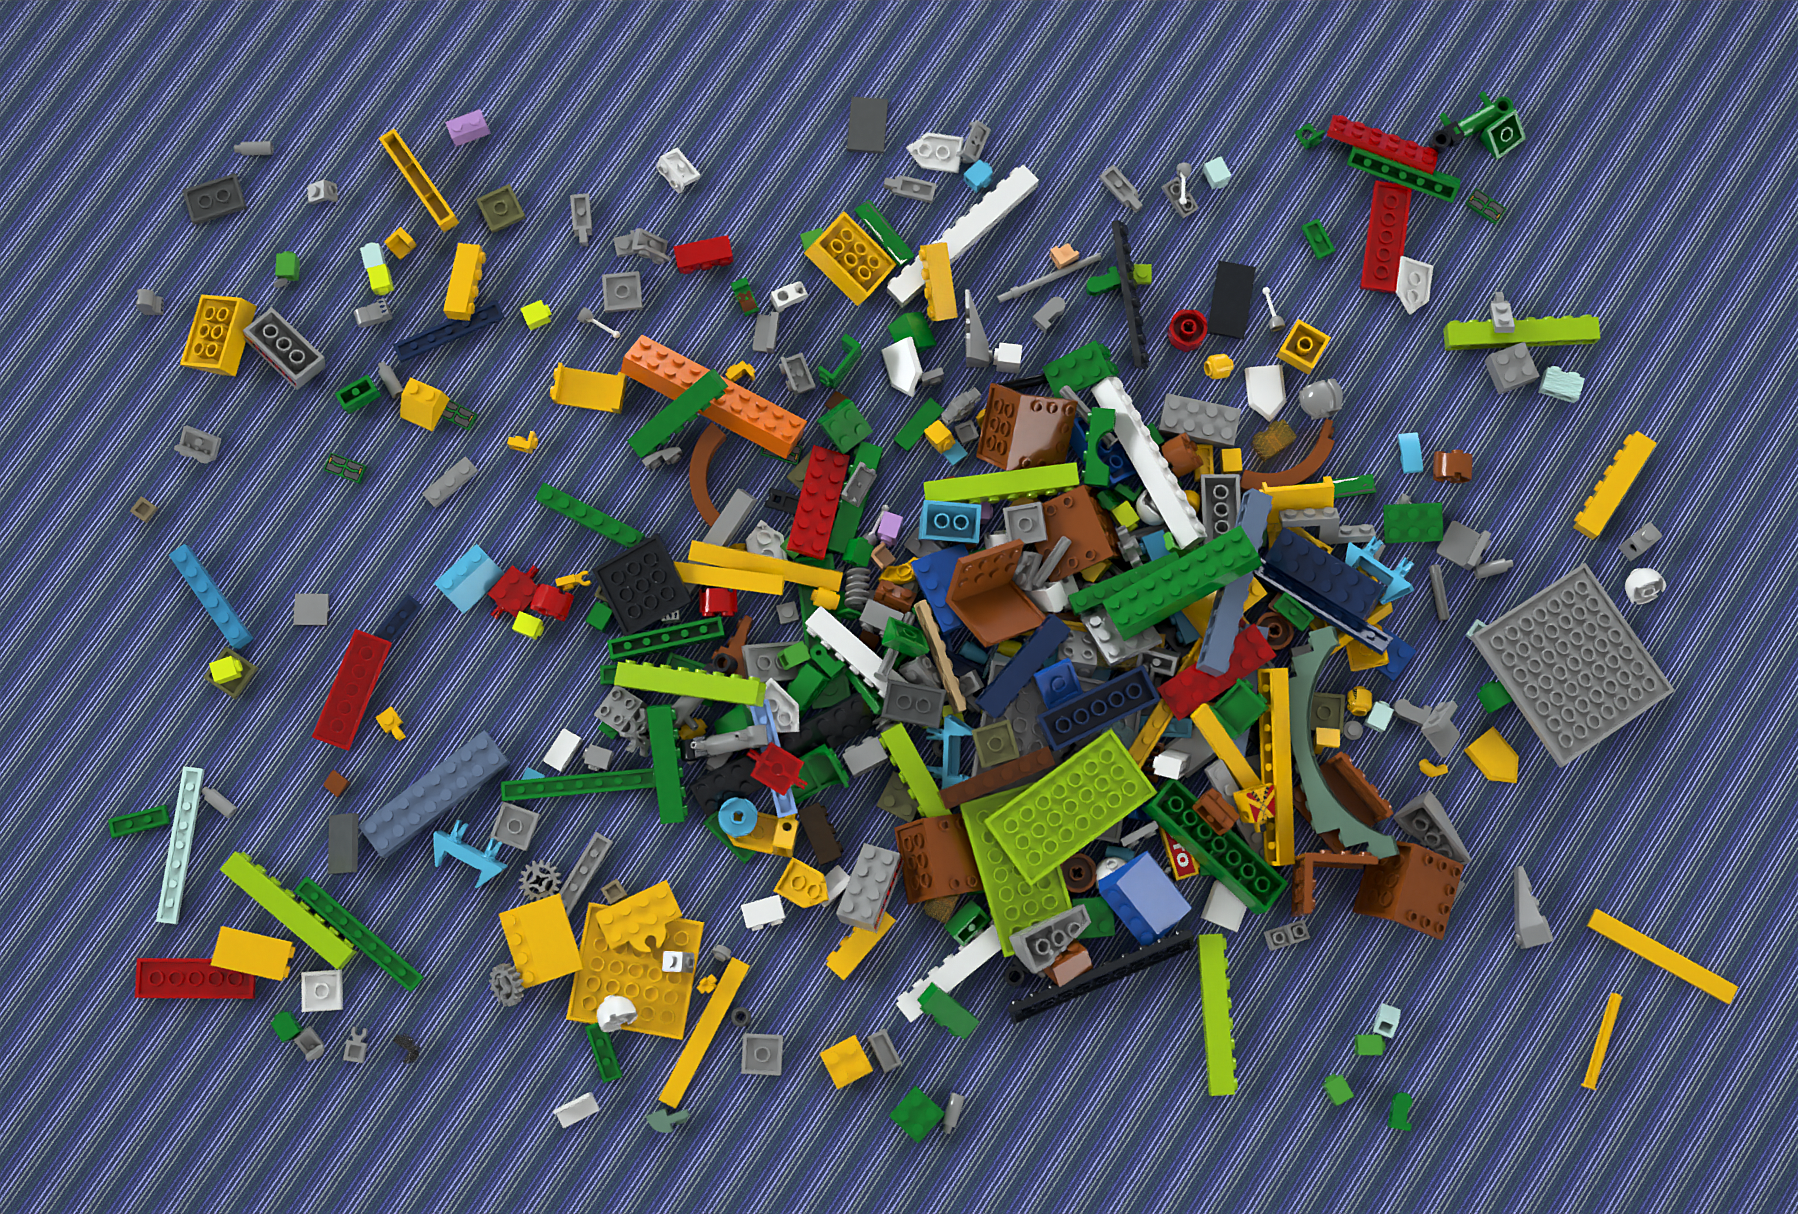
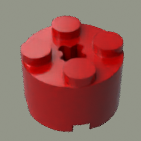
M1194 309L1178 311L1172 317L1168 327L1167 335L1170 343L1183 352L1197 349L1203 343L1207 334V320L1201 312Z
M538 583L530 609L537 611L538 614L548 617L550 615L559 621L565 622L575 596L568 592L563 594L564 592L558 588Z
M728 588L706 589V593L702 589L699 590V613H702V616L712 618L715 617V614H722L723 617H735V613L738 612L737 589H733V592H730Z

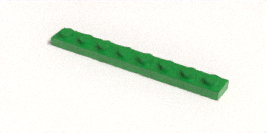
M654 768L501 782L502 801L656 788Z
M306 876L294 890L298 896L410 993L425 978L309 876Z

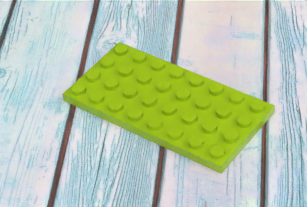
M1110 728L983 822L1028 885L1031 886L1154 796L1157 791Z
M1035 782L959 804L1004 957L1015 955L1009 936L1072 908L1060 865L1029 886L983 822L1035 784Z

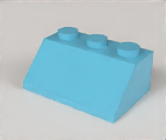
M924 500L919 521L918 540L978 544L981 505Z
M476 544L434 584L465 614L495 586L505 573Z

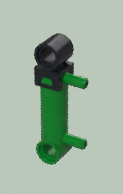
M1483 91L1478 96L1485 107L1468 117L1451 123L1446 113H1441L1439 118L1445 127L1443 130H1437L1429 141V147L1440 154L1448 146L1451 149L1462 143L1463 139L1488 127L1513 108L1512 100L1502 96L1492 103L1486 92ZM1498 106L1503 107L1505 111H1501ZM1440 139L1443 142V144L1437 143L1436 140Z

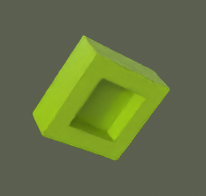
M1134 264L1133 276L1137 284L1151 285L1152 264Z

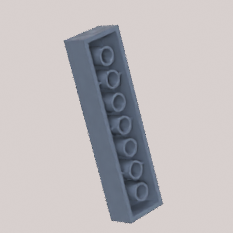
M484 730L358 827L378 854L383 858H388L510 765L511 762L490 734Z

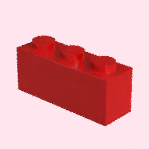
M728 235L673 247L679 274H690L698 269L709 270L712 266H727L734 262Z

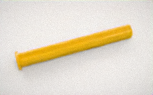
M1617 993L1610 994L1584 1083H1581L1582 1087L1597 1091L1595 1086L1622 1000V996Z

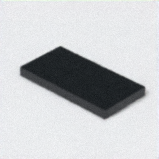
M1225 261L1218 262L1207 334L1244 339L1256 267Z

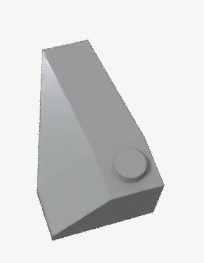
M965 289L966 367H989V361L993 360V352L989 350V343L970 291Z
M1430 790L1414 797L1393 816L1403 831L1409 836L1413 835L1420 840V844L1424 847L1428 846L1436 853L1463 865L1472 861L1445 810Z
M1080 904L1009 936L1016 956L1032 973H1036L1050 966L1055 961V958L1061 952H1064L1067 948L1066 946L1074 938H1077L1091 923L1084 904Z

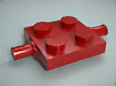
M512 565L488 592V595L498 605L491 613L496 620L503 611L517 618L519 611L524 612L531 604L537 588L532 578L539 571L534 565L526 574L520 572Z
M770 742L767 749L761 754L752 748L749 751L755 754V756L749 752L747 753V756L756 760V766L750 776L784 796L793 784L803 790L807 786L808 782L798 777L799 771L805 762L774 743Z

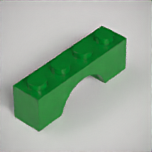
M1092 407V412H1088L1087 423L1090 424V431H1086L1085 436L1088 450H1084L1083 461L1086 462V469H1082L1081 480L1087 486L1109 488L1111 468L1100 461L1097 448L1102 437L1115 431L1117 413L1115 409Z

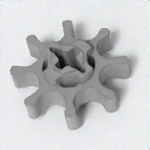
M975 387L969 393L967 391L961 393L947 406L948 409L941 414V420L946 426H949L953 421L957 422L968 416L975 407L974 404L981 400V393Z
M1125 525L1117 528L1116 531L1121 540L1117 543L1125 561H1130L1133 569L1143 565L1140 556L1143 554L1135 536H1130Z
M640 708V717L636 721L631 716L625 717L631 726L629 731L620 732V736L630 737L631 739L630 744L625 748L626 751L633 753L635 748L639 746L640 756L648 757V747L651 745L647 709Z

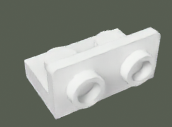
M678 148L660 156L656 166L659 173L666 178L671 187L678 193H681L686 185L698 180L700 177L699 172Z

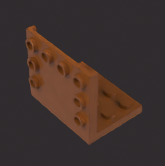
M991 383L976 457L1006 471L1065 464L1078 401L1022 394L997 383Z
M1083 484L1042 504L1048 540L1034 543L1038 553L1043 555L1042 563L1046 561L1062 536L1071 540L1070 546L1049 575L1050 582L1061 581L1107 559L1125 560L1117 542L1120 539L1108 510L1103 509L1098 503V500H1100L1097 497L1100 493L1099 489Z
M1021 539L1013 540L957 560L945 602L984 647L1036 630L1046 618L1012 580L1024 546V542Z
M1339 752L1320 766L1328 786L1339 801L1353 815L1370 827L1391 816L1394 813L1391 810V804L1386 799L1382 800L1378 795V789L1364 779L1366 776L1362 770L1356 769L1352 765L1353 761L1350 756ZM1300 784L1292 789L1293 806L1311 826L1312 815L1306 808V793L1302 792ZM1340 829L1318 834L1334 854H1340V851L1347 848L1339 840L1338 833H1340Z
M962 813L922 818L894 828L898 852L904 861L902 874L908 905L943 896L984 890Z
M1396 841L1399 855L1380 859L1377 865L1366 864L1352 912L1394 921L1435 939L1443 940L1464 865L1417 844Z
M1320 850V853L1305 852L1296 856L1295 864H1292L1291 917L1312 914V910H1315L1316 902L1315 898H1312V890L1316 888V878H1313V867L1363 869V865L1366 864L1377 865L1378 856H1372V852H1360L1352 855V851H1340V854H1332V850Z

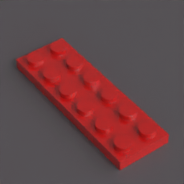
M1333 115L1326 135L1430 174L1434 172L1439 153L1433 148L1419 146L1414 141H1405L1397 135L1383 133L1378 128L1372 129L1361 122L1350 121L1342 115Z
M1375 180L1360 289L1397 294L1401 256L1404 253L1412 188L1401 184Z
M813 445L786 550L820 560L824 559L850 458L849 455Z
M1255 623L1235 637L1233 642L1235 647L1229 657L1228 662L1230 666L1226 673L1215 677L1196 669L1197 662H1195L1156 688L1178 721L1198 709L1203 703H1207L1237 683L1236 680L1238 678L1243 679L1277 656Z
M355 629L312 738L349 751L392 642Z
M137 958L135 998L255 999L256 975L211 965L212 959Z

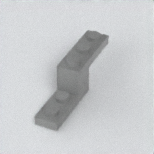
M1325 507L1320 509L1306 508L1302 510L1287 509L1279 511V520L1282 528L1316 526V538L1325 544L1370 542L1373 536H1377L1373 525L1339 526L1340 517L1337 508Z

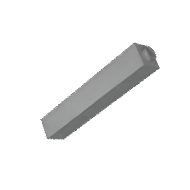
M737 489L702 542L727 547L758 500L745 490ZM689 560L688 562L691 564L714 566L711 564L701 563L692 560ZM684 582L689 594H695L701 585Z

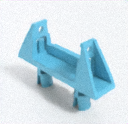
M1373 536L1364 549H1360L1349 542L1345 563L1355 569L1361 566L1363 570L1388 586L1385 594L1379 599L1382 605L1414 591L1412 584L1404 579L1405 575L1415 565L1412 561L1408 563L1407 558L1404 557L1395 571H1391L1373 557L1381 545L1384 544L1380 539L1377 541V538Z
M952 714L944 717V729L928 727L926 731L933 734L926 737L927 740H943L944 742L943 767L926 766L928 771L933 772L930 773L932 778L942 779V789L971 778V776L959 774L961 756L960 736H972L971 730L973 728Z
M462 820L456 821L451 834L441 829L435 831L433 834L435 866H441L444 857L449 853L470 866L482 870L475 888L482 886L508 867L495 858L502 845L501 841L495 845L496 839L491 838L485 853L461 840L468 827L467 823L461 827Z

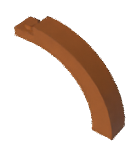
M1326 419L1323 422L1313 451L1295 467L1277 473H1258L1245 469L1240 479V492L1245 493L1252 488L1259 491V489H1262V482H1266L1267 487H1281L1302 484L1320 468L1332 450L1335 441L1328 438L1332 437L1335 429L1332 427L1333 421Z
M713 422L704 430L695 445L689 470L690 488L695 505L710 529L720 514L713 506L707 488L708 470L714 454L727 440L726 435Z

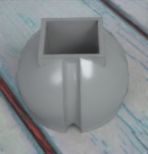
M1328 379L1327 383L1325 380H1321L1304 387L1303 391H1299L1300 405L1304 412L1311 416L1312 420L1331 417L1342 409L1343 392L1336 379Z

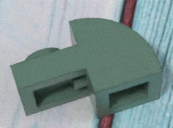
M667 1108L647 1115L646 1118L650 1126L656 1131L670 1133L675 1131L672 1123L675 1122L677 1126L687 1122L686 1118L690 1116L688 1109L669 1115Z

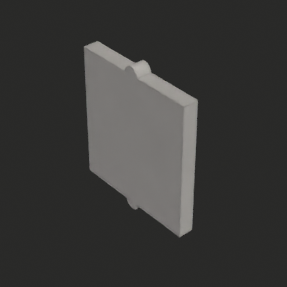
M295 594V606L292 609L294 611L293 625L328 626V613L330 612L329 594Z

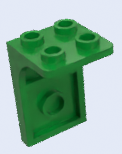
M1096 340L1042 367L1055 398L1063 399L1065 398L1059 391L1066 385L1074 393H1077L1101 382L1106 377L1118 378L1117 374L1119 373L1116 364L1112 363L1109 358L1112 356L1109 348Z
M823 744L798 758L805 762L799 771L798 777L808 782L804 790L795 784L791 786L795 805L831 785L843 784L845 788L849 787L847 781L850 779L832 747L828 749Z

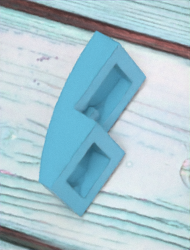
M1418 433L1398 434L1397 439L1401 451L1400 460L1404 474L1423 472Z

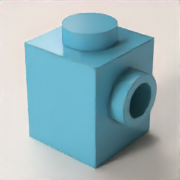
M979 159L964 173L963 180L977 193L982 187L986 188L992 182V167L987 162L983 163Z

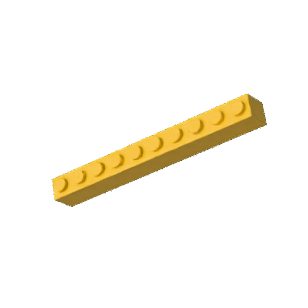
M1288 668L1257 669L1258 694L1261 693L1268 700L1266 704L1270 708L1259 717L1261 783L1274 785L1275 816L1265 820L1267 831L1263 832L1264 861L1268 865L1283 866L1295 864Z

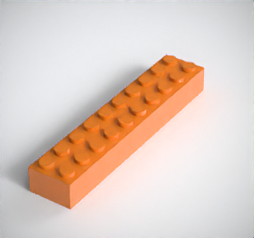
M641 335L624 356L620 372L675 400L710 370ZM721 376L728 385L724 390L726 394L718 400L714 398L710 402L712 405L704 412L700 410L697 413L787 459L802 438L807 421Z

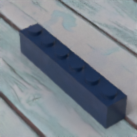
M1049 614L974 703L989 717L994 719L1000 718L1005 713V707L1008 703H1012L1017 699L1020 689L1029 685L1032 675L1044 667L1043 662L1056 653L1057 650L1055 648L1069 638L1068 633L1071 629L1055 614Z

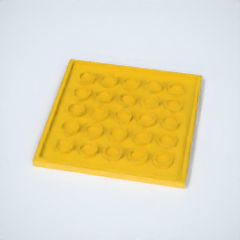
M589 902L579 950L584 969L575 971L566 1020L589 1024L598 1022L597 1010L604 1002V999L610 995H615V997L622 996L628 998L633 1003L638 1017L629 1025L627 1022L621 1024V1029L683 1040L705 922L678 918L665 924L667 930L666 940L659 949L656 946V938L654 936H649L646 939V945L652 951L649 953L640 952L630 942L611 950L595 916V913L610 906ZM664 951L694 953L695 964L693 973L662 971Z

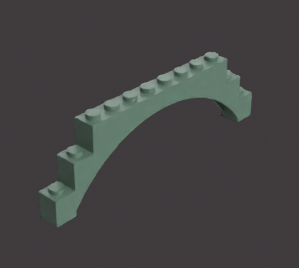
M1334 626L1309 632L1308 643L1314 651L1292 657L1293 663H1291V668L1297 677L1288 679L1291 753L1296 757V772L1301 775V790L1303 793H1306L1307 801H1305L1307 811L1311 812L1312 829L1317 834L1340 829V833H1338L1339 840L1345 847L1368 842L1367 852H1372V856H1378V860L1399 855L1395 835H1385L1353 815L1333 793L1320 770L1311 738V704L1319 675L1335 647L1341 645Z

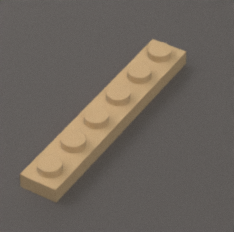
M926 599L919 601L914 605L916 614L954 714L966 710V699L960 693L958 678L954 677L952 671L953 664L947 658L945 643L938 634V624L932 618V608L930 604H927Z

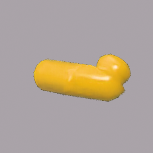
M1422 759L1419 762L1421 772L1429 777L1448 773L1446 764L1435 767L1427 759Z

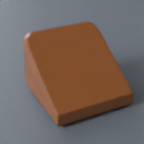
M333 769L323 786L336 797H339L351 782Z

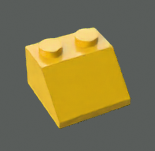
M410 377L401 394L400 417L433 432L450 398L442 391Z

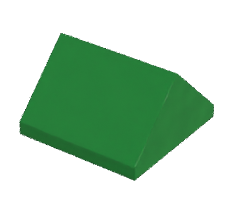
M1515 108L1511 109L1487 127L1479 138L1497 160L1526 139L1517 110Z
M922 311L904 313L888 326L895 343L912 337L917 354L937 346Z
M893 617L888 618L882 645L913 658L927 654L930 651L923 630Z
M740 704L716 720L714 725L717 735L754 726L752 713L746 705Z

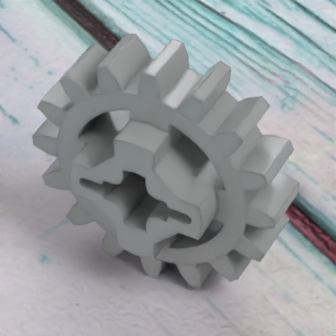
M540 860L539 864L536 861H532V867L526 865L527 871H521L524 878L519 879L520 882H523V885L519 888L526 890L523 894L524 896L530 894L529 900L533 901L536 897L538 901L555 895L554 891H560L557 884H562V881L558 880L561 873H555L557 866L551 868V862L548 861L544 865V860ZM541 868L550 871V874H543ZM533 872L531 880L528 881L529 875ZM539 877L545 879V881L542 882V886L539 884H534L537 881H539ZM550 882H553L551 889L548 890ZM537 888L540 894H535L530 889Z
M502 963L492 968L493 972L490 973L492 979L489 980L492 986L490 989L494 990L493 996L498 997V1003L503 1002V1006L508 1005L510 1007L521 1002V997H524L521 991L525 990V988L521 985L523 979L519 978L520 972H515L516 967H511L510 963Z

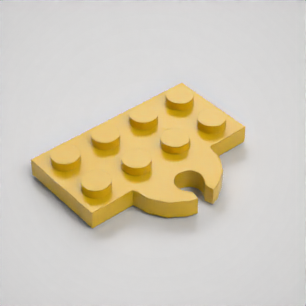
M667 880L595 913V916L611 950L630 942L640 952L649 953L652 951L646 945V939L649 936H654L656 938V946L659 949L666 940L667 930L665 924L682 917L683 914Z

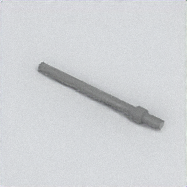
M1100 253L1094 254L1025 285L1010 288V291L997 296L999 303L1011 298L1016 299L1027 291L1100 261L1102 257Z

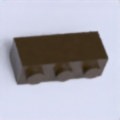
M817 802L797 811L820 866L842 858L841 853L844 850L840 841L836 842L833 835L836 834L833 824H828L826 817L829 815L825 805L820 806V803Z

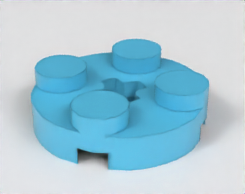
M731 798L721 806L718 814L719 825L731 837L746 836L755 828L757 809L747 799ZM734 813L742 814V821H735Z

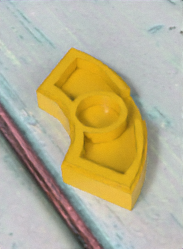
M913 557L909 562L899 566L888 565L879 577V583L882 579L891 581L895 585L915 580L916 577L911 568V562L919 558Z

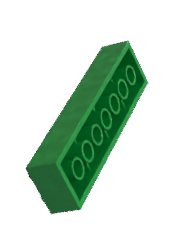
M1239 525L1105 599L1102 603L1122 639L1126 641L1262 566V562L1243 528Z
M1169 778L1165 780L1157 789V793L1148 800L1142 810L1255 915L1267 912L1288 882L1231 829L1219 836L1192 808L1198 799L1177 779Z

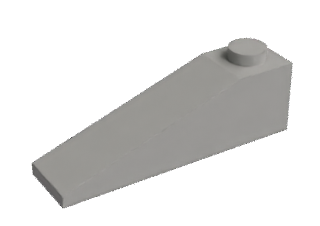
M1518 866L1514 868V917L1516 932L1514 938L1517 945L1524 949L1554 941L1545 915L1541 916L1539 913L1540 904L1538 899L1530 893L1532 892V886L1523 866Z

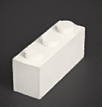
M1169 748L1159 754L1158 757H1155L1153 763L1155 774L1178 780L1188 773L1192 754Z

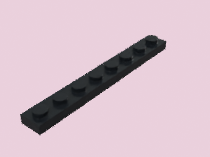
M1116 220L1111 222L1134 365L1135 368L1143 370L1149 368V355L1145 349L1146 336L1142 331L1144 323L1139 312L1141 304L1136 294L1138 286L1133 276L1135 267L1130 257L1132 249L1127 239L1129 231L1125 223Z

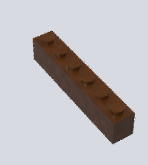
M1046 746L937 791L944 810H947L1053 766L1055 761L1049 747Z

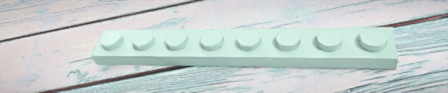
M183 767L156 922L178 924L205 769Z

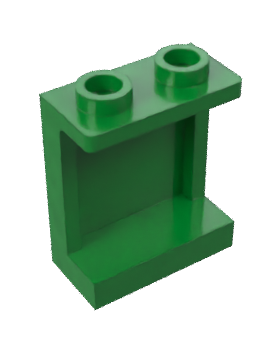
M1238 678L1236 680L1237 683L1214 706H1209L1233 740H1237L1270 708L1266 704L1268 700L1261 693L1257 695L1252 690L1254 686L1247 679L1243 681Z

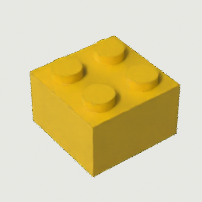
M1298 319L1276 357L1309 375L1331 337Z
M856 1035L819 1053L837 1089L873 1071Z

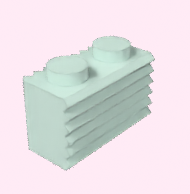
M1551 366L1544 371L1538 392L1575 403L1580 398L1585 378L1580 377V374L1576 372L1566 373L1562 372V369L1559 367Z

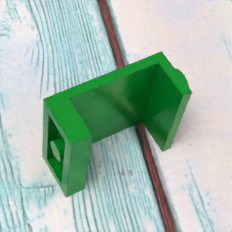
M845 334L841 339L842 350L848 355L834 373L831 374L822 366L818 367L820 383L827 388L835 389L862 355L861 344L848 334Z

